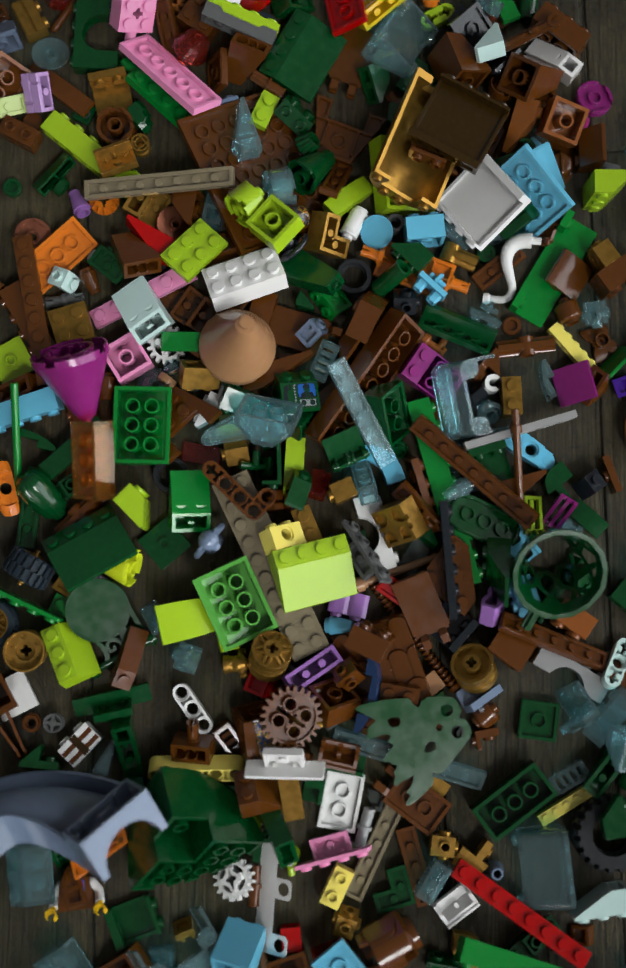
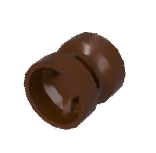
M274 490L276 502L267 512L285 510L284 502L282 501L284 497L283 490ZM269 492L265 493L267 502L273 499V495Z

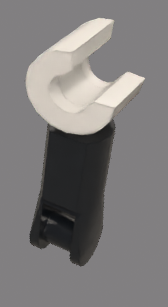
M496 374L488 375L482 382V385L463 399L455 408L460 409L463 413L462 416L466 415L488 397V394H495L499 390L495 386L492 387L490 383H495L500 377ZM468 401L471 407L468 408L464 402Z

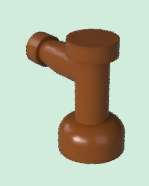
M427 332L420 343H425L440 356H443L448 350L445 348L448 340L442 338L436 344L431 340V334Z

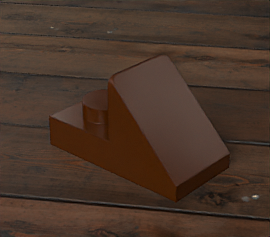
M497 348L470 374L468 379L474 383L477 379L481 381L487 375L485 370L490 374H496L500 377L499 350Z

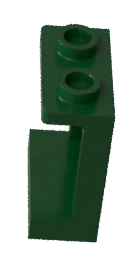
M150 891L108 907L106 914L103 912L116 951L124 949L130 943L156 933L159 935L163 932L165 921L162 914H158L157 899L155 895L152 896Z

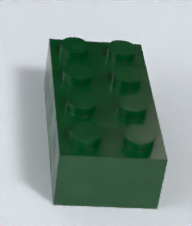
M530 759L470 805L469 808L492 839L498 842L556 797L558 793L535 762Z

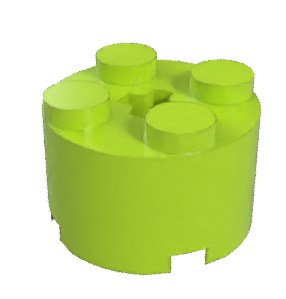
M245 180L226 195L224 202L231 215L235 213L238 217L236 221L243 227L248 228L245 222L265 201L263 198L264 192L259 186L254 187Z

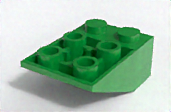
M170 470L168 527L171 532H203L210 529L209 480L205 477L203 471Z

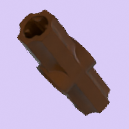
M553 335L540 337L522 336L515 340L496 342V348L499 350V359L516 356L518 358L535 356V354L555 352V339Z
M94 488L81 502L76 503L68 511V515L53 530L56 533L96 512L107 500Z

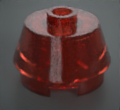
M195 28L176 35L172 44V49L174 48L177 54V61L185 67L190 65L198 67L204 64L210 47L207 36Z

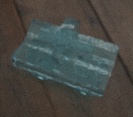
M491 301L489 306L484 303L481 304L480 308L486 312L471 306L469 311L470 319L477 322L482 319L487 322V326L494 329L500 328L502 320L489 315L492 313L497 316L499 310L492 308L495 302Z

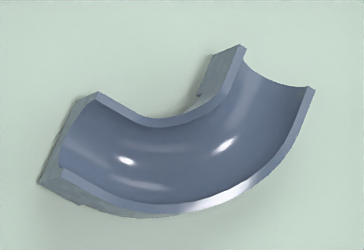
M61 770L21 772L0 778V856L15 845L22 843L35 844L65 856L105 882L111 877L106 863L107 851L112 839L119 830L127 824L139 820H144L161 831L168 827L147 789L127 778L119 782L98 775Z

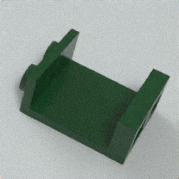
M261 438L262 450H277V480L262 481L263 488L278 490V488H282L281 438Z

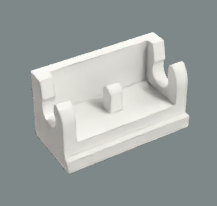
M460 883L432 904V907L449 930L480 906L473 893Z

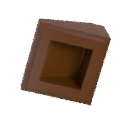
M571 923L570 937L580 945L590 947L594 944V924Z

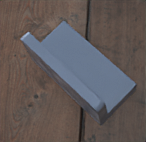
M497 684L487 691L478 694L468 693L460 689L455 693V696L465 712L471 713L478 710L504 690L500 684Z

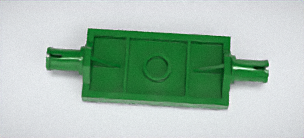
M128 57L121 60L119 66H124L128 73L125 81L177 129V120L192 115L144 71L130 61Z

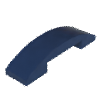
M368 658L365 675L372 676L367 703L379 701L382 673L380 664ZM358 712L353 732H360L371 718Z

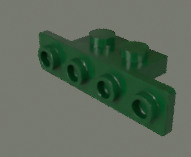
M144 682L132 685L130 691L118 688L75 698L72 700L76 717L93 714L94 723H105L111 719L126 718L133 715L134 704L151 701L152 694L149 683Z

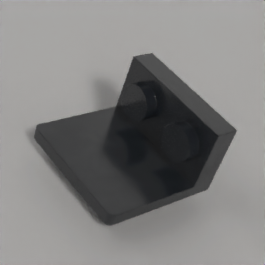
M444 601L443 606L446 613L448 614L447 603ZM461 614L458 615V619L450 620V627H447L451 641L443 643L438 632L431 635L449 651L455 653L480 623L467 614L465 616Z

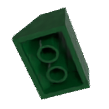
M403 380L372 386L362 395L372 445L392 449L411 432L409 430L411 423Z

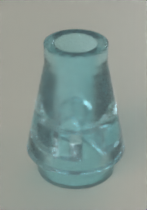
M464 477L459 478L442 493L444 498L450 502L451 500L470 495L473 488L470 481Z

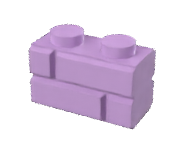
M48 71L21 74V86L24 92V103L27 113L54 110Z

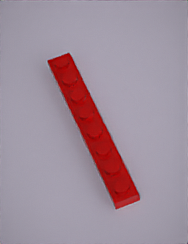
M462 858L458 860L449 876L573 966L585 968L593 953Z

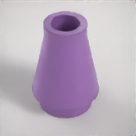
M78 189L71 190L68 195L73 214L80 219L89 216L91 213L89 203L80 194Z

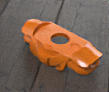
M0 461V486L3 483H8L12 487V491L9 494H3L0 491V512L5 517L19 514L20 507L12 470L8 461Z

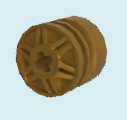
M25 629L16 632L6 640L3 646L5 663L17 672L26 673L36 669L44 663L48 656L41 633L36 630ZM28 645V648H32L28 655L27 652H23V648Z
M277 631L260 633L254 639L248 657V668L251 674L263 682L280 680L285 675L293 654L290 640L284 634Z

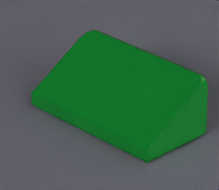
M620 346L600 367L610 375L609 379L626 363V346Z

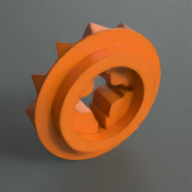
M114 198L106 201L105 207L98 200L89 202L95 213L106 216L117 210L120 199Z

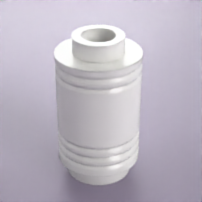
M355 205L351 209L340 230L341 237L350 240V242L357 240L362 223L368 218V211L365 208Z

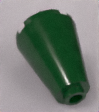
M323 149L288 162L285 167V176L288 175L290 179L288 182L290 187L300 195H311L335 165V156L330 150Z

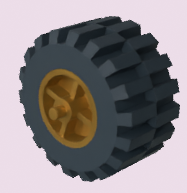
M13 546L2 564L4 571L19 580L18 585L21 586L22 583H25L38 590L46 589L56 571L53 564L40 557L41 551L37 550L36 553H33L21 546Z

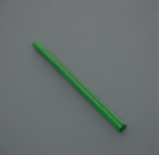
M11 382L13 464L16 487L17 476L22 473L18 382Z

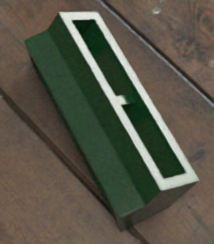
M64 152L32 187L42 197H45L76 165V162ZM67 161H69L65 168L58 175H56V173L62 168V166ZM52 177H54V179L48 184V186L43 191H41L44 185Z

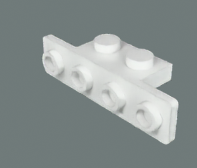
M272 747L263 748V760H247L244 777L247 779L324 780L326 764L325 761H305L302 748Z

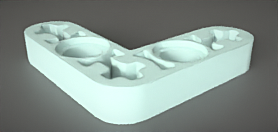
M621 638L614 644L605 671L602 674L601 683L608 690H613L620 685L626 671V638ZM623 644V645H625V647H624L625 651H624V652L622 653V655H621V654H619V653L622 651V646H621V645ZM614 659H617L621 662V668H616L614 666ZM613 673H615V675L612 678L613 683H610L609 677Z

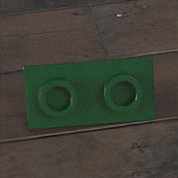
M427 949L425 968L464 967L459 966L460 962L454 960L455 954Z

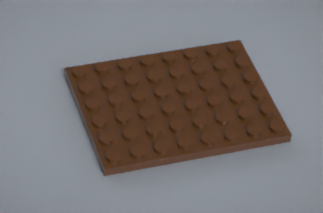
M262 92L209 109L194 116L191 115L179 119L176 123L198 169L224 166L234 167L235 187L208 189L239 256L268 247L252 234L249 228L240 225L236 221L238 219L236 214L231 215L225 205L224 198L243 181H248L254 187L259 186L264 192V200L273 194L288 207L303 205L310 212V215L312 211H324L322 209L323 203L330 198L319 193L323 181L311 195H300L290 187L288 183L290 179L288 175L285 176V167L288 162L303 155L296 146L295 139L297 134L273 113L265 131L248 124V120ZM282 96L281 99L279 100V103H278L277 107H278V106L281 104V102L283 101V99H284L283 96ZM309 226L304 230H300V232L308 233Z

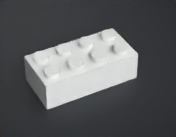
M270 247L201 270L216 313L289 287L279 256Z

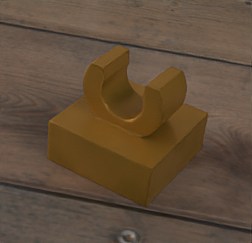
M191 915L172 922L177 942L181 940L184 943L186 942L185 938L192 936L194 939L196 937L194 920Z

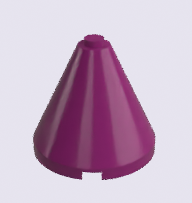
M92 337L93 342L84 341L83 338L61 342L40 350L41 356L38 358L35 355L30 357L33 370L77 419H81L83 422L92 420L93 416L97 413L109 353L108 341L103 337Z

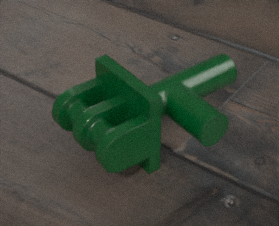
M252 451V462L240 461L238 464L239 469L259 471V478H277V475H275V470H277L275 462H277V459L271 457L260 459V451Z

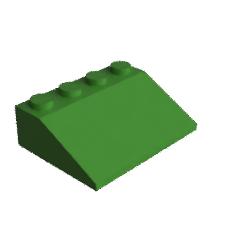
M246 555L237 557L192 580L224 652L256 638L262 632L271 631L278 627Z

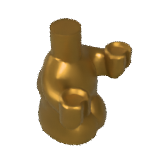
M239 648L237 656H223L224 674L238 672L240 678H248L246 648Z

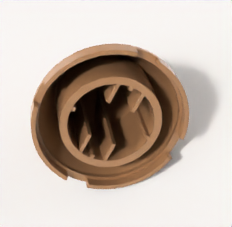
M231 309L216 314L205 324L199 338V356L203 365L207 367L211 375L227 384L245 385L256 381L270 369L275 358L276 341L271 328L262 318L246 310Z

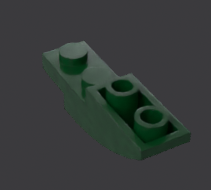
M551 914L543 917L561 931L563 930ZM523 931L504 949L528 957H535L546 945L527 931Z

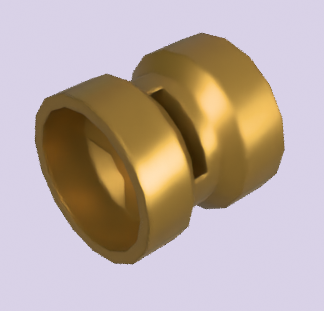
M137 133L131 138L130 143L134 154L140 158L147 157L151 152L148 137L145 134Z

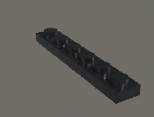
M448 500L438 502L448 620L458 619V615H461L460 603H456V595H459V585L455 583L454 575H457V564H453V556L456 555L455 544H451V536H454V527L449 521V516H452V506L448 505Z

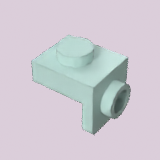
M54 266L47 282L60 288L67 294H74L79 286L80 279L71 271Z

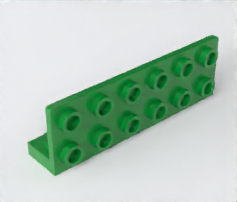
M571 209L566 212L558 225L553 243L544 248L508 308L509 311L538 328L542 327L561 295L559 291L553 290L545 279L564 248L568 249L582 260L597 235L595 231L574 220L572 217L575 212Z
M0 587V599L8 598L10 599L9 603L14 606L27 607V612L36 616L43 615L45 616L44 620L52 624L66 621V596L56 593L49 609H46Z

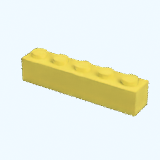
M556 322L546 331L549 335H553L555 342L574 363L589 360L590 368L593 364L596 365V362L587 356L588 353L579 347L580 344L572 339V335L564 330L562 324Z
M581 785L535 815L541 825L545 827L593 797V795Z

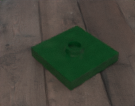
M168 517L164 518L138 540L139 544L162 571L192 546L181 532H171L168 527Z
M520 698L516 737L556 743L560 703Z

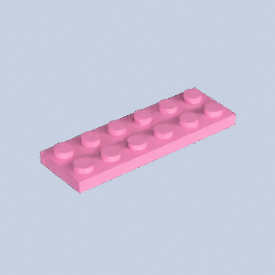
M149 34L120 42L119 50L193 116L221 105V97Z

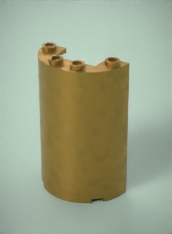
M417 67L412 74L369 177L372 184L378 189L377 192L380 195L390 197L395 204H404L417 208L422 212H428V210L437 209L455 164L447 161L444 170H436L431 168L429 164L418 163L408 157L410 146L413 144V142L407 139L408 131L411 126H414L434 90L430 86L434 77L422 68Z

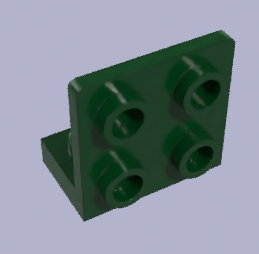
M505 439L467 451L500 481L513 478L504 451L507 447Z

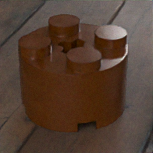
M107 107L97 117L96 129L105 146L127 138L131 141V138L137 134L131 114L122 107Z

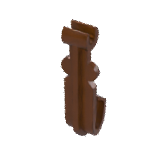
M551 13L548 18L505 40L506 53L551 29L559 28L562 24L561 21L552 23V20L557 18L558 14Z

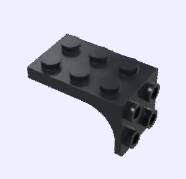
M474 1L447 26L453 33H462L474 48L493 24L480 3ZM517 47L506 53V56L486 61L492 70L489 75L501 73L505 69L504 66L507 64L511 52L520 53L522 51L521 48Z

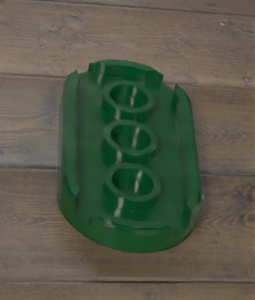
M468 494L459 496L450 503L452 506V516H449L450 524H453L456 531L487 544L488 537L511 538V545L518 540L520 535L519 524L500 507H496L487 501Z

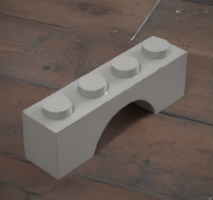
M538 647L530 660V663L547 673H551L553 670L561 667L573 670L580 682L579 693L596 703L601 704L608 692V689L603 687L601 683L602 673L598 672L595 674L590 671V667L540 647Z

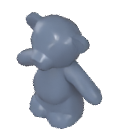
M221 522L213 530H205L199 535V547L194 553L195 559H199L204 552L212 555L220 549L224 541L220 534L225 528L224 523Z

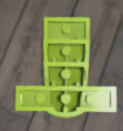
M200 598L154 606L162 646L215 631ZM217 637L219 651L222 653L224 650ZM237 646L231 650L239 649L240 646Z

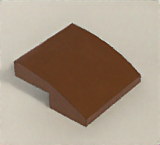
M564 248L545 281L553 290L559 291L564 297L576 300L593 271L579 257Z

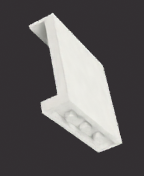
M487 154L475 175L464 170L445 189L437 210L445 213L444 218L450 224H455L454 230L461 237L464 235L467 238L465 242L472 249L476 247L482 251L531 202V199Z

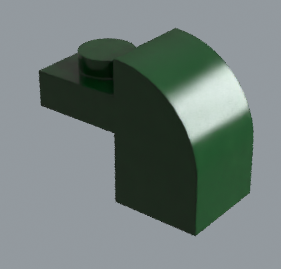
M562 461L557 462L549 469L542 479V490L545 496L553 492L555 501L561 493L572 499L562 484L570 479L573 474ZM563 499L559 505H563L565 500Z

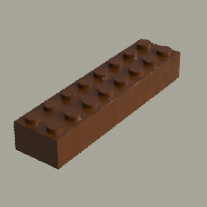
M390 307L368 339V342L363 346L304 433L324 449L321 440L353 425H357L360 430L366 421L362 395L372 386L392 382L424 337L425 332L405 312Z

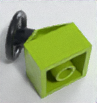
M273 194L245 222L252 234L278 254L281 262H286L295 257L308 241V234L300 232L304 227L300 216Z

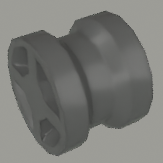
M59 713L49 714L43 720V727L49 733L59 732L65 726V718Z

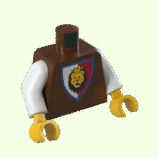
M88 872L80 878L86 905L66 910L62 891V877L56 883L50 895L49 909L44 914L46 921H48V917L51 914H54V922L58 920L56 910L60 913L93 908L96 915L99 916L98 911L103 907V912L106 914L108 909L103 904L105 903L103 886L96 877H93Z

